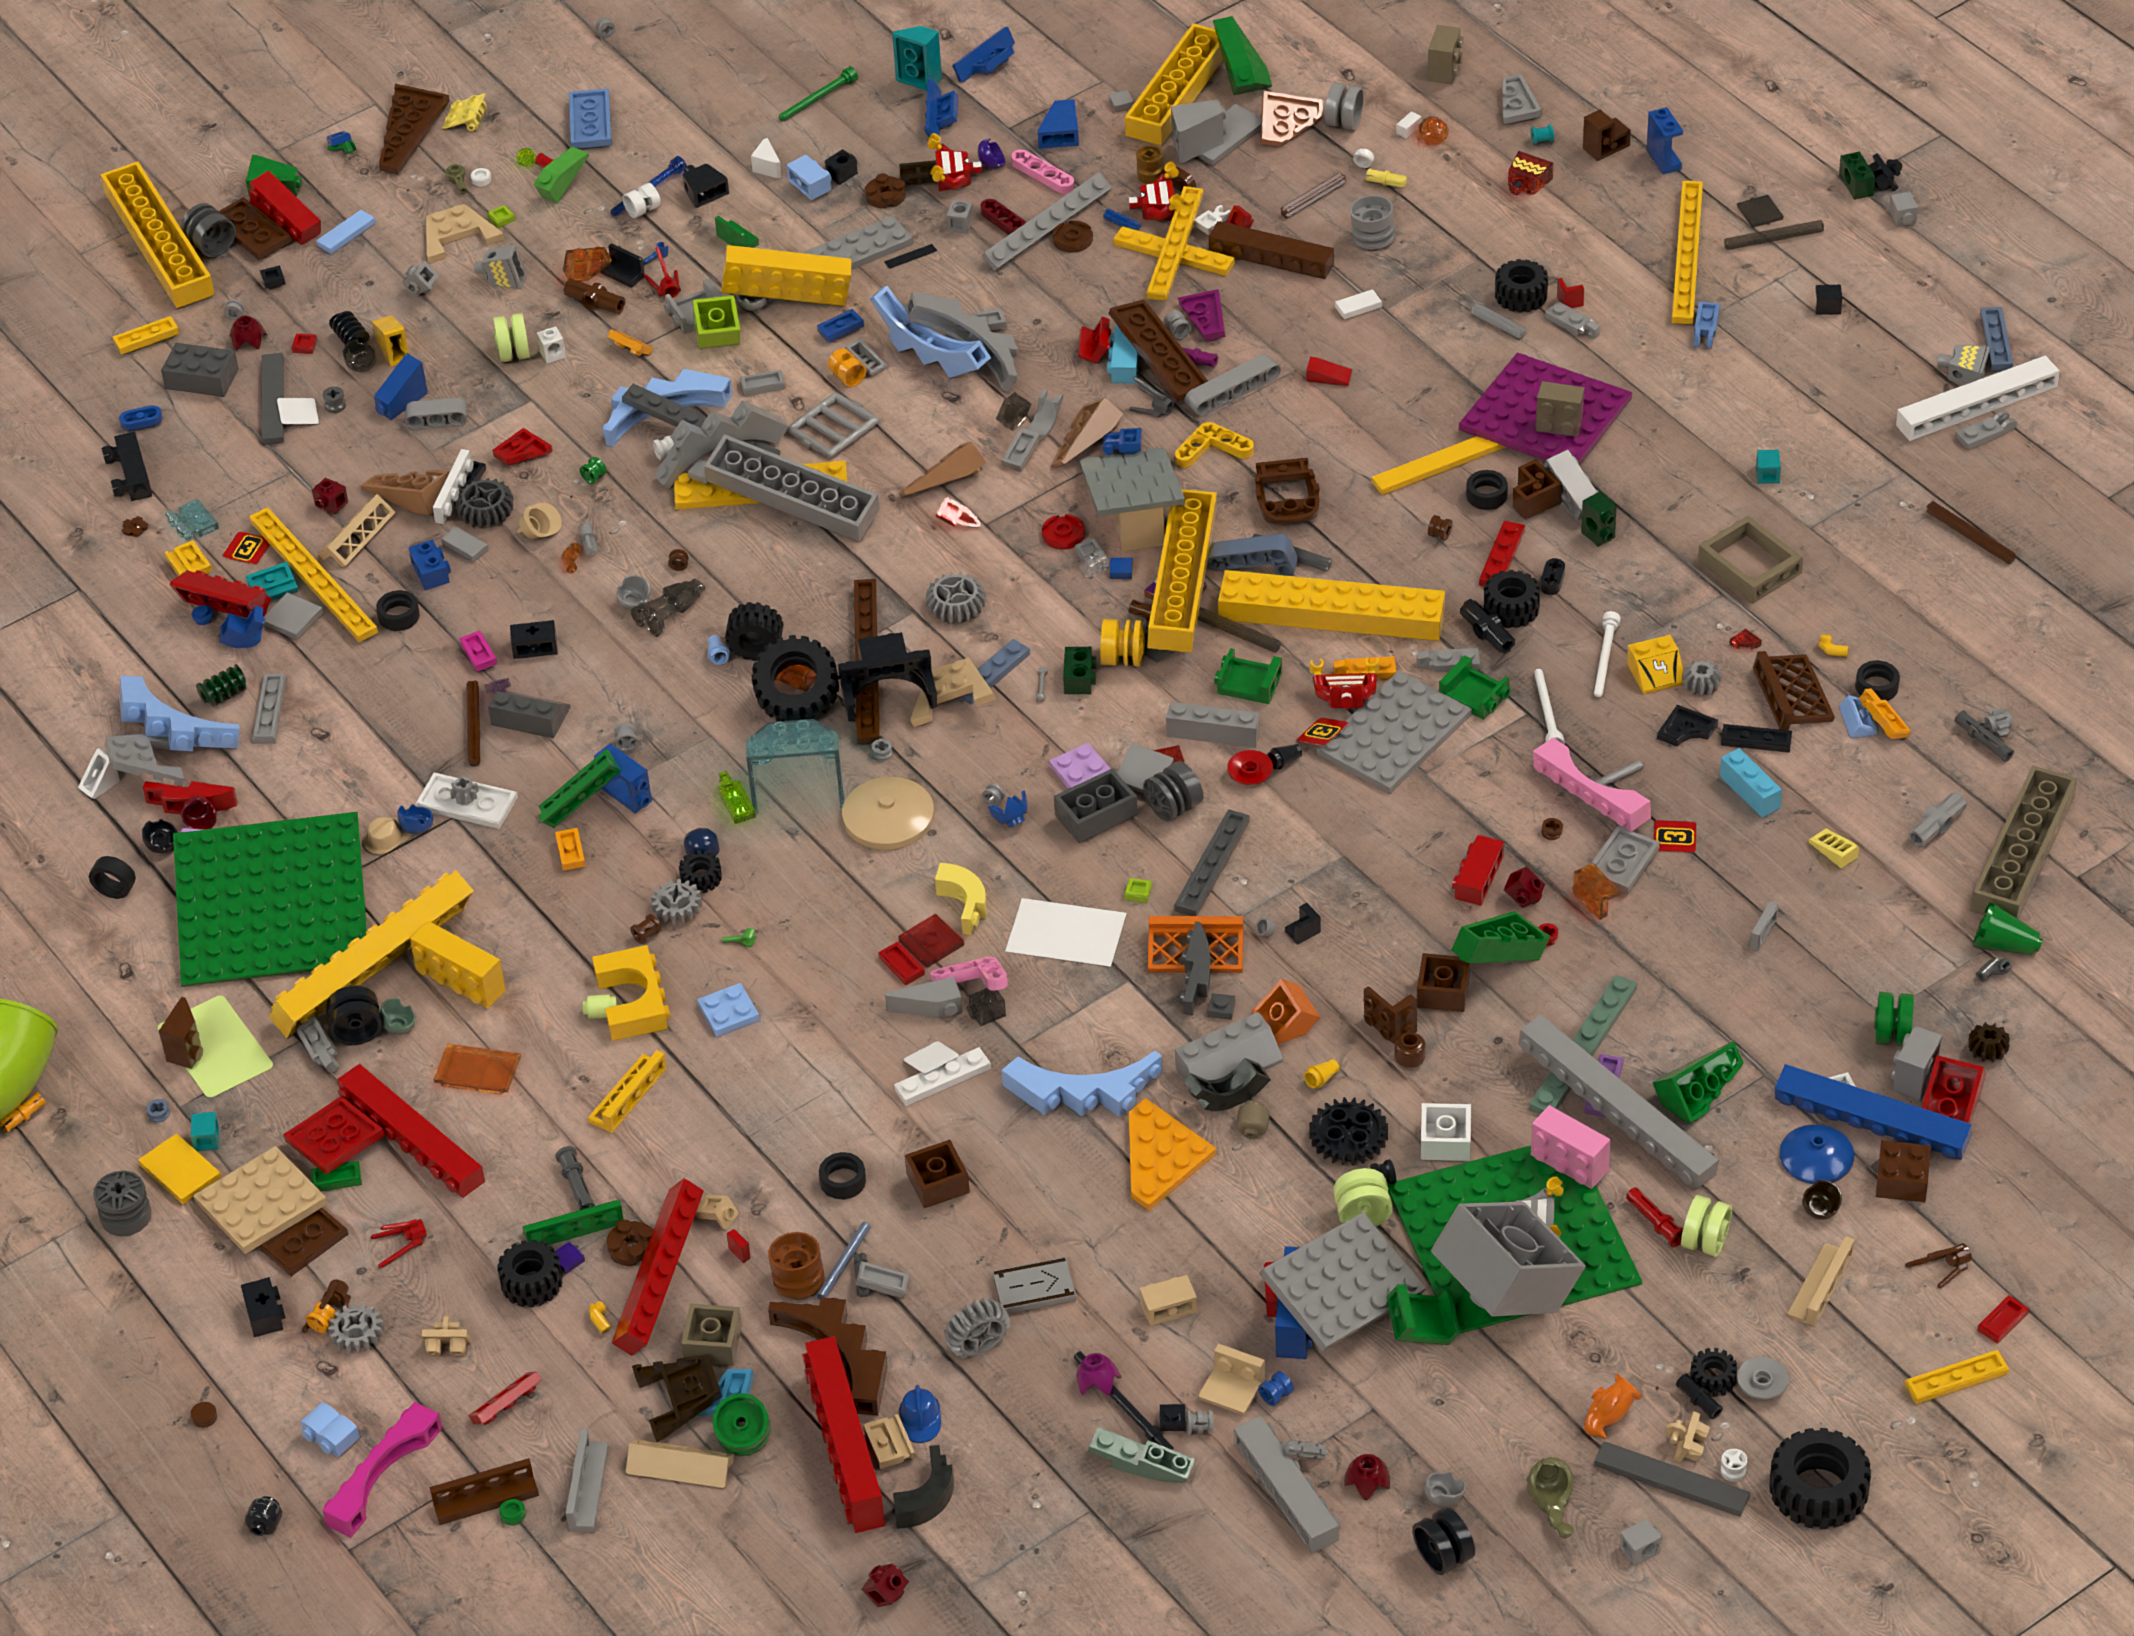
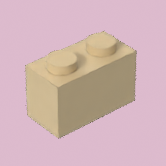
M1187 1275L1173 1277L1169 1280L1140 1288V1304L1150 1326L1197 1313V1296Z

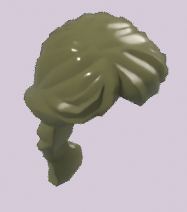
M1548 1457L1538 1461L1530 1469L1526 1479L1527 1491L1532 1497L1533 1503L1538 1505L1543 1512L1547 1513L1550 1526L1558 1531L1560 1537L1566 1539L1574 1531L1571 1525L1562 1522L1564 1507L1568 1504L1569 1495L1573 1489L1574 1475L1564 1461L1559 1458Z

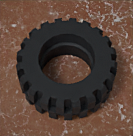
M789 635L787 640H783V637L776 639V644L772 645V643L766 645V652L760 651L758 654V662H754L752 667L753 674L751 675L754 693L761 709H765V713L770 718L775 716L776 721L782 724L786 720L789 725H796V722L800 721L804 725L809 724V719L813 718L815 721L820 719V713L824 712L826 714L831 709L830 703H835L837 699L836 693L839 692L840 686L836 663L833 656L830 655V651L826 647H821L819 641L814 639L810 642L809 637L803 635L801 639H796V635ZM802 665L811 668L816 673L817 679L814 685L803 694L786 695L775 687L777 676L787 667Z
M1809 1428L1805 1429L1804 1433L1798 1431L1791 1434V1439L1785 1438L1780 1443V1446L1776 1448L1771 1461L1769 1489L1774 1504L1779 1507V1511L1787 1517L1789 1515L1791 1521L1797 1524L1801 1522L1807 1528H1812L1813 1526H1817L1819 1529H1828V1526L1836 1528L1843 1526L1844 1521L1846 1523L1851 1522L1855 1519V1515H1859L1863 1511L1864 1504L1867 1503L1869 1496L1871 1469L1869 1458L1865 1455L1864 1449L1860 1445L1856 1446V1441L1848 1436L1846 1438L1842 1432L1836 1430L1830 1432L1828 1428H1820V1430ZM1822 1469L1832 1472L1842 1482L1832 1487L1819 1488L1805 1483L1798 1475L1807 1470Z

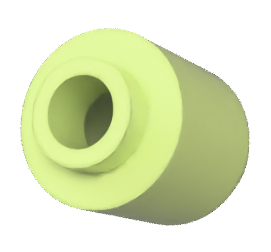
M610 994L587 996V1000L583 1001V1014L588 1015V1019L607 1018L605 1008L617 1006L616 996L610 997Z

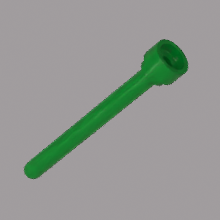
M851 66L842 70L840 77L779 115V119L785 121L842 84H852L858 80L856 70Z

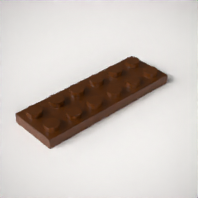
M1145 299L1110 308L1108 313L1175 401L1185 399L1186 394L1190 390L1208 382Z

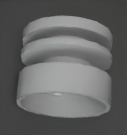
M1367 195L1358 198L1352 203L1350 207L1353 241L1357 246L1363 249L1375 250L1384 248L1394 241L1396 234L1393 204L1388 198L1380 195Z

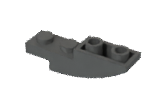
M1195 921L1193 930L1188 932V950H1183L1181 963H1185V973H1187L1185 984H1187V988L1181 992L1180 1004H1183V1014L1192 1016L1198 996L1208 997L1211 977L1208 940L1201 923Z

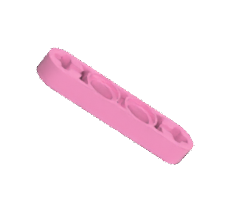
M1015 150L1011 154V163L1014 168L1061 194H1068L1074 190V178L1071 175L1026 150ZM1038 166L1040 168L1032 169L1031 167ZM1046 175H1055L1054 177H1046Z

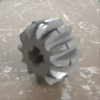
M1701 658L1700 662L1692 660L1691 664H1686L1682 674V681L1685 689L1691 690L1692 695L1700 693L1701 696L1704 693L1711 695L1712 691H1717L1721 674L1718 665H1712L1711 660L1703 662Z

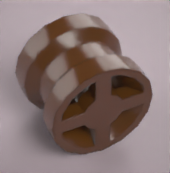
M1434 515L1428 526V535L1432 537L1439 536L1440 539L1447 540L1451 533L1452 520L1447 518L1443 520L1440 516Z

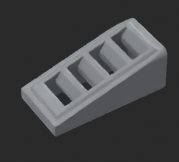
M860 338L844 347L865 365L866 374L870 377L887 368V365Z

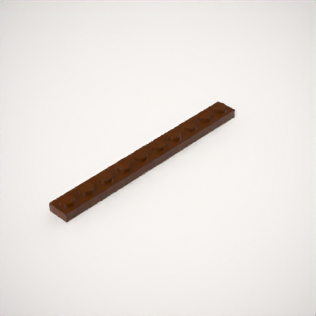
M876 579L854 580L855 661H859L858 639L878 636ZM879 681L867 685L856 695L857 744H872L880 739Z

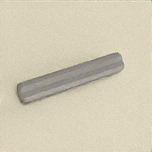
M1476 303L1472 307L1473 315L1512 336L1521 339L1525 335L1526 329L1523 326L1480 303Z

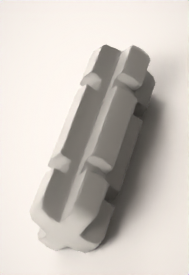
M1288 1440L1283 1446L1286 1454L1291 1456L1323 1460L1325 1455H1328V1450H1326L1324 1444Z

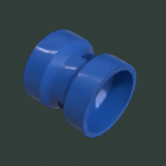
M1277 1371L1272 1375L1270 1381H1264L1258 1386V1391L1268 1405L1275 1406L1281 1401L1282 1396H1288L1294 1391V1386L1285 1373Z

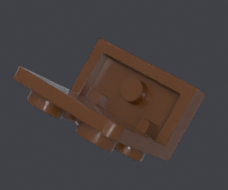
M1369 986L1364 989V1020L1369 1026L1377 1029L1384 1039L1389 1040L1395 1045L1397 1037L1401 1034L1417 1032V999L1410 994L1392 1006Z

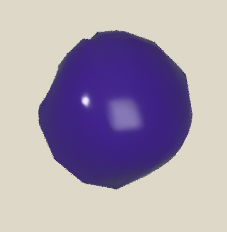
M988 138L979 143L978 158L986 168L996 169L1005 165V157L996 142L989 143L991 138Z

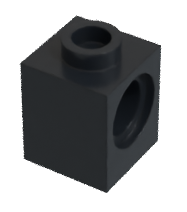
M842 149L825 160V169L830 173L832 180L841 185L858 174L857 159L853 154Z

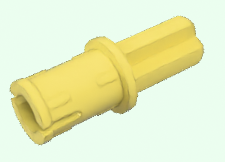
M1369 168L1366 173L1367 175H1372L1366 176L1367 182L1380 183L1385 187L1391 185L1404 188L1407 184V177L1405 175L1390 173L1389 170L1383 172Z

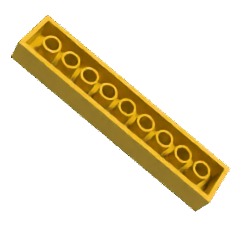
M137 161L100 174L105 195L176 309L215 295L211 275L140 163Z
M1182 489L1185 504L1170 506L1148 626L1147 648L1192 653L1216 514L1217 493Z
M1225 570L1218 598V620L1434 641L1440 640L1445 613V591L1230 570Z
M457 870L450 875L448 873L443 874L437 880L435 886L431 888L429 885L419 893L420 896L417 899L413 900L411 898L401 906L402 910L397 913L393 911L388 914L383 920L384 923L380 926H377V924L373 925L366 931V936L362 939H359V937L355 938L348 944V949L344 952L339 950L332 955L329 963L318 965L307 979L305 977L300 978L289 992L284 990L275 998L276 1002L271 1007L270 1020L288 1039L297 1032L296 1029L313 1015L318 1017L326 1011V1001L335 991L347 986H360L412 948L410 937L427 921L440 927L464 910L474 890Z

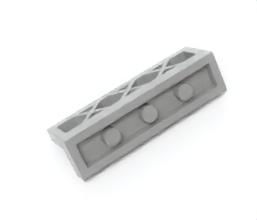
M580 1429L566 1508L568 1528L571 1532H595L609 1451L608 1442H590L588 1429Z

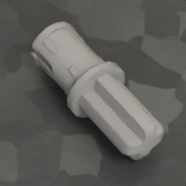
M584 521L585 528L582 522L578 526L581 534L580 543L584 546L585 554L594 557L595 553L598 552L596 544L597 535L593 532L591 522Z

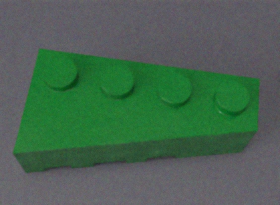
M1516 911L1462 926L1451 951L1457 954L1461 961L1466 963L1540 960L1550 936Z

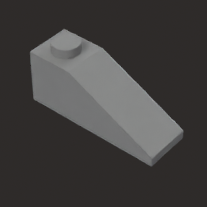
M954 977L885 992L888 1012L935 1018L962 1013L961 995Z

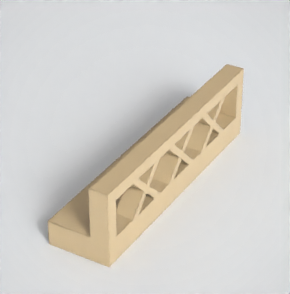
M376 494L352 517L318 555L323 560L332 556L344 568L394 515L395 511ZM378 505L387 513L385 517H376V507ZM364 520L372 521V531L364 530ZM351 534H359L360 544L351 543ZM339 547L347 548L348 557L346 559L336 551Z

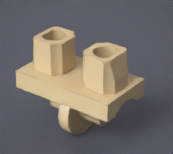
M444 1315L443 1322H435L434 1329H422V1338L429 1356L441 1355L442 1344H450L451 1355L464 1356L467 1344H471V1336L468 1335V1330L460 1329V1322H451L450 1315Z
M1693 1411L1690 1420L1685 1421L1684 1424L1681 1420H1676L1675 1423H1669L1666 1426L1665 1435L1670 1438V1443L1677 1444L1678 1441L1673 1460L1681 1462L1686 1457L1697 1462L1701 1457L1704 1446L1694 1442L1693 1438L1703 1442L1708 1435L1710 1427L1699 1421V1413Z

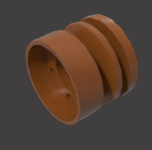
M791 1232L778 1237L771 1243L768 1256L776 1291L782 1296L791 1299L807 1298L815 1294L825 1281L820 1246L815 1237L807 1233Z

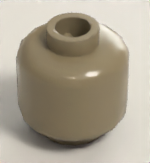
M1247 1101L1244 1105L1240 1106L1237 1116V1129L1246 1138L1250 1139L1258 1138L1259 1135L1266 1133L1269 1111L1264 1107V1104L1259 1101Z

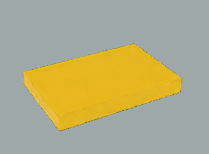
M177 1133L138 1159L139 1165L182 1205L194 1197L193 1195L222 1178L221 1173Z

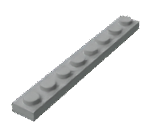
M1098 172L985 251L982 257L994 271L998 270L1052 232L1060 223H1065L1111 190L1112 186Z

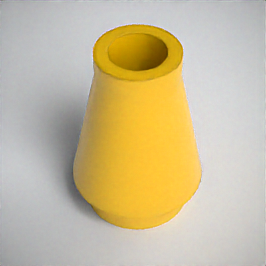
M1330 1059L1329 1061L1309 1066L1304 1073V1080L1313 1089L1321 1088L1335 1073L1339 1072V1064L1336 1060Z

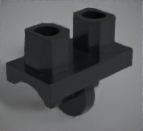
M1878 153L1873 155L1874 162L1869 167L1875 177L1881 174V176L1875 178V185L1879 191L1888 187L1892 191L1897 190L1898 186L1894 182V175L1899 176L1901 174L1902 163L1898 159H1888L1887 164H1885Z

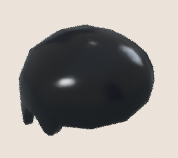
M163 819L155 822L149 820L142 828V839L150 851L164 853L174 848L173 833L178 832L172 823Z

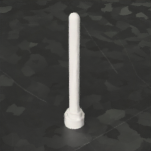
M1612 611L1604 613L1602 619L1605 633L1594 689V696L1598 698L1603 695L1613 634L1619 628L1621 620L1620 615Z
M1536 669L1534 676L1548 729L1545 740L1547 742L1554 738L1565 745L1563 734L1556 727L1543 671Z

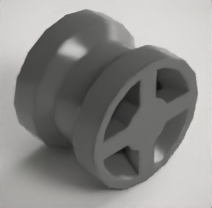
M329 387L324 390L325 409L330 413L343 411L346 407L343 390L340 387Z

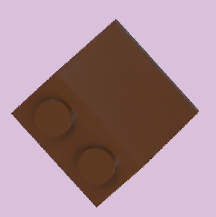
M181 997L159 1029L166 1062L192 1069L195 1063L201 1059L203 1048L188 1002L185 997Z

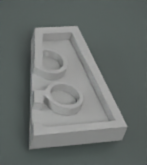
M1522 74L1502 78L1503 125L1541 117L1542 110Z

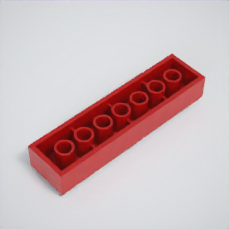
M835 1336L805 1343L806 1353L802 1354L805 1367L804 1374L807 1384H810L811 1387L810 1395L812 1403L816 1405L815 1411L818 1423H821L823 1441L828 1446L827 1454L830 1464L832 1463L834 1467V1479L836 1484H839L840 1500L846 1508L844 1512L847 1524L853 1525L855 1533L884 1527L882 1495Z

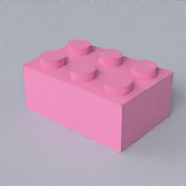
M1549 1105L1532 1123L1531 1155L1538 1161L1555 1168L1556 1171L1575 1179L1579 1184L1592 1189L1609 1171L1610 1139Z

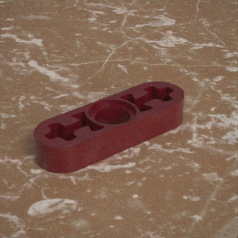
M986 199L981 202V215L1008 235L1026 223L1025 220L995 199ZM1000 217H1008V219H1005V220H1001V219H999V218H1000Z

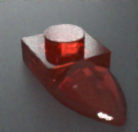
M946 497L935 516L953 527L956 524L967 527H980L981 525L977 517L968 508Z

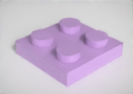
M1089 743L1049 760L1050 768L1068 789L1110 770V767Z

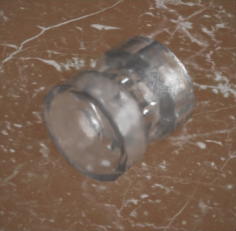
M1099 549L1093 551L1090 557H1084L1078 562L1081 572L1088 579L1097 576L1099 571L1102 572L1109 568L1107 556Z

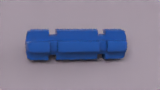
M1106 209L1103 215L1107 221L1114 222V224L1120 227L1123 226L1137 231L1141 227L1138 221L1131 220L1129 217L1112 209Z

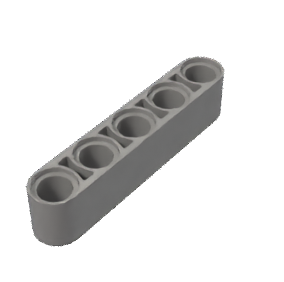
M1267 354L1259 355L1190 390L1186 394L1184 402L1197 415L1204 416L1275 380L1281 373V367Z

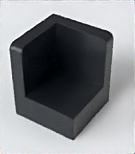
M1841 284L1816 285V314H1841L1843 299Z
M1308 903L1299 906V920L1287 925L1285 932L1298 945L1321 932V917Z

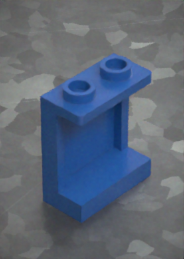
M1667 107L1648 112L1646 150L1662 174L1682 170V162L1672 149V138L1683 135V129Z

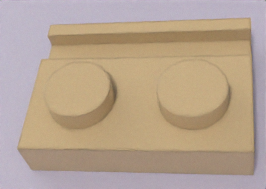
M898 1414L894 1418L888 1419L886 1417L863 1424V1431L880 1469L902 1463L907 1458L915 1459L914 1449Z

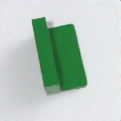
M720 216L715 217L716 234L729 245L749 248L759 245V239L734 221L730 220L727 222Z

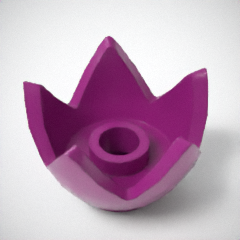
M1092 1353L1086 1356L1080 1363L1076 1373L1081 1395H1084L1091 1385L1094 1384L1109 1396L1114 1376L1117 1379L1122 1378L1114 1362L1100 1353Z

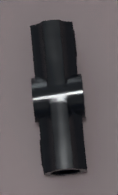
M1469 599L1464 602L1460 608V614L1473 626L1476 636L1480 640L1486 639L1499 652L1503 654L1508 653L1515 645V639L1502 627L1501 620L1497 614H1489L1476 600Z

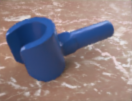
M658 242L656 247H659L663 258L667 257L669 246L664 247V242ZM656 251L643 259V263L647 264L657 258Z

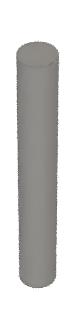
M1638 760L1594 782L1606 786L1643 769V764Z

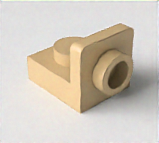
M706 1195L699 1204L695 1215L698 1219L717 1220L721 1228L727 1230L739 1212L728 1196Z

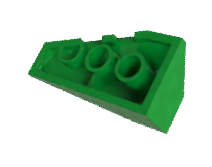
M1735 1041L1667 1073L1652 1082L1661 1105L1688 1124L1709 1111V1105L1720 1096L1721 1089L1732 1080L1744 1063Z

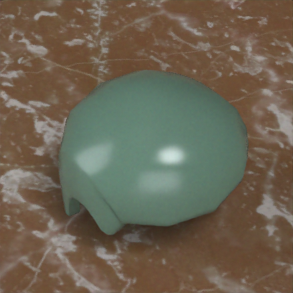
M399 998L387 999L382 1003L380 1014L382 1027L385 1030L394 1034H404L414 1027L416 1015L410 1005L403 1006Z

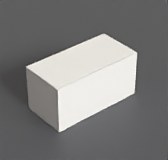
M1411 111L1396 124V134L1407 139L1421 127V116Z

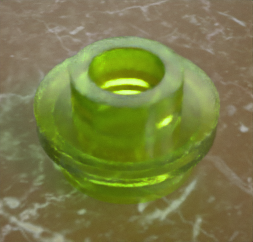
M530 148L520 149L516 156V161L519 165L530 166L535 163L536 154Z

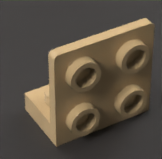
M1218 1343L1214 1350L1215 1367L1199 1393V1400L1240 1415H1245L1258 1392V1386L1265 1380V1360Z

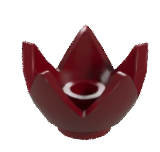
M244 315L233 323L229 336L237 351L245 341L256 349H260L262 334L267 335L259 321Z
M1360 1455L1349 1464L1345 1474L1344 1486L1355 1484L1358 1492L1366 1501L1372 1496L1378 1486L1390 1489L1388 1468L1375 1455Z

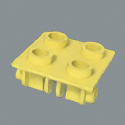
M486 94L473 95L468 99L457 100L452 103L441 129L444 130L464 123L469 131L477 130L487 108L486 102L483 101Z

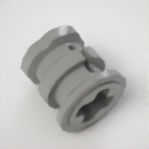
M1190 1410L1186 1411V1431L1188 1435H1191L1192 1431L1203 1433V1431L1207 1430L1208 1433H1213L1214 1421L1212 1410H1208L1207 1413H1202V1410H1198L1196 1413H1191Z

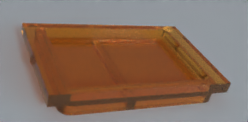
M447 1043L434 1077V1083H441L443 1087L492 1094L508 1093L521 1058V1053Z

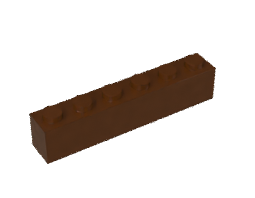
M1217 221L1209 234V251L1322 279L1327 278L1334 265V248L1220 221Z

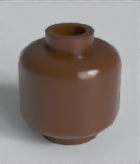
M1407 1032L1398 1036L1394 1048V1057L1397 1063L1406 1068H1414L1421 1065L1425 1060L1426 1043L1423 1037L1414 1032Z

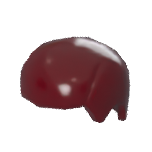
M193 796L186 800L181 807V818L183 823L190 829H212L216 823V810L209 799L204 796Z

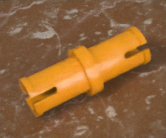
M36 1092L1 1120L0 1126L3 1127L7 1124L3 1130L9 1133L23 1120L26 1122L30 1119L31 1114L45 1106L44 1098L39 1100L41 1095Z

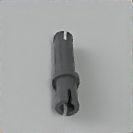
M1964 710L1957 714L1954 721L1968 731V735L1971 738L1978 739L2004 762L2012 758L2014 750L1988 731L1981 721H1976ZM1970 725H1973V726H1974L1977 730H1979L1981 733L1977 732V731H1976L1973 727H1971ZM1987 739H1990V740H1991L1992 742H1994L1998 747H1996L1995 745H1993V744H1992L1990 741H1988Z

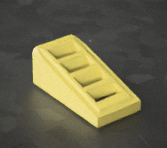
M1827 828L1809 839L1811 845L1839 868L1845 867L1858 858L1859 847L1855 843Z

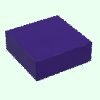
M567 1242L555 1251L559 1256L561 1270L565 1274L585 1261L584 1255L570 1242Z

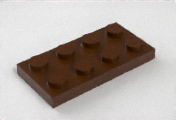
M244 197L219 211L234 224L236 228L235 241L258 260L292 242L291 235Z

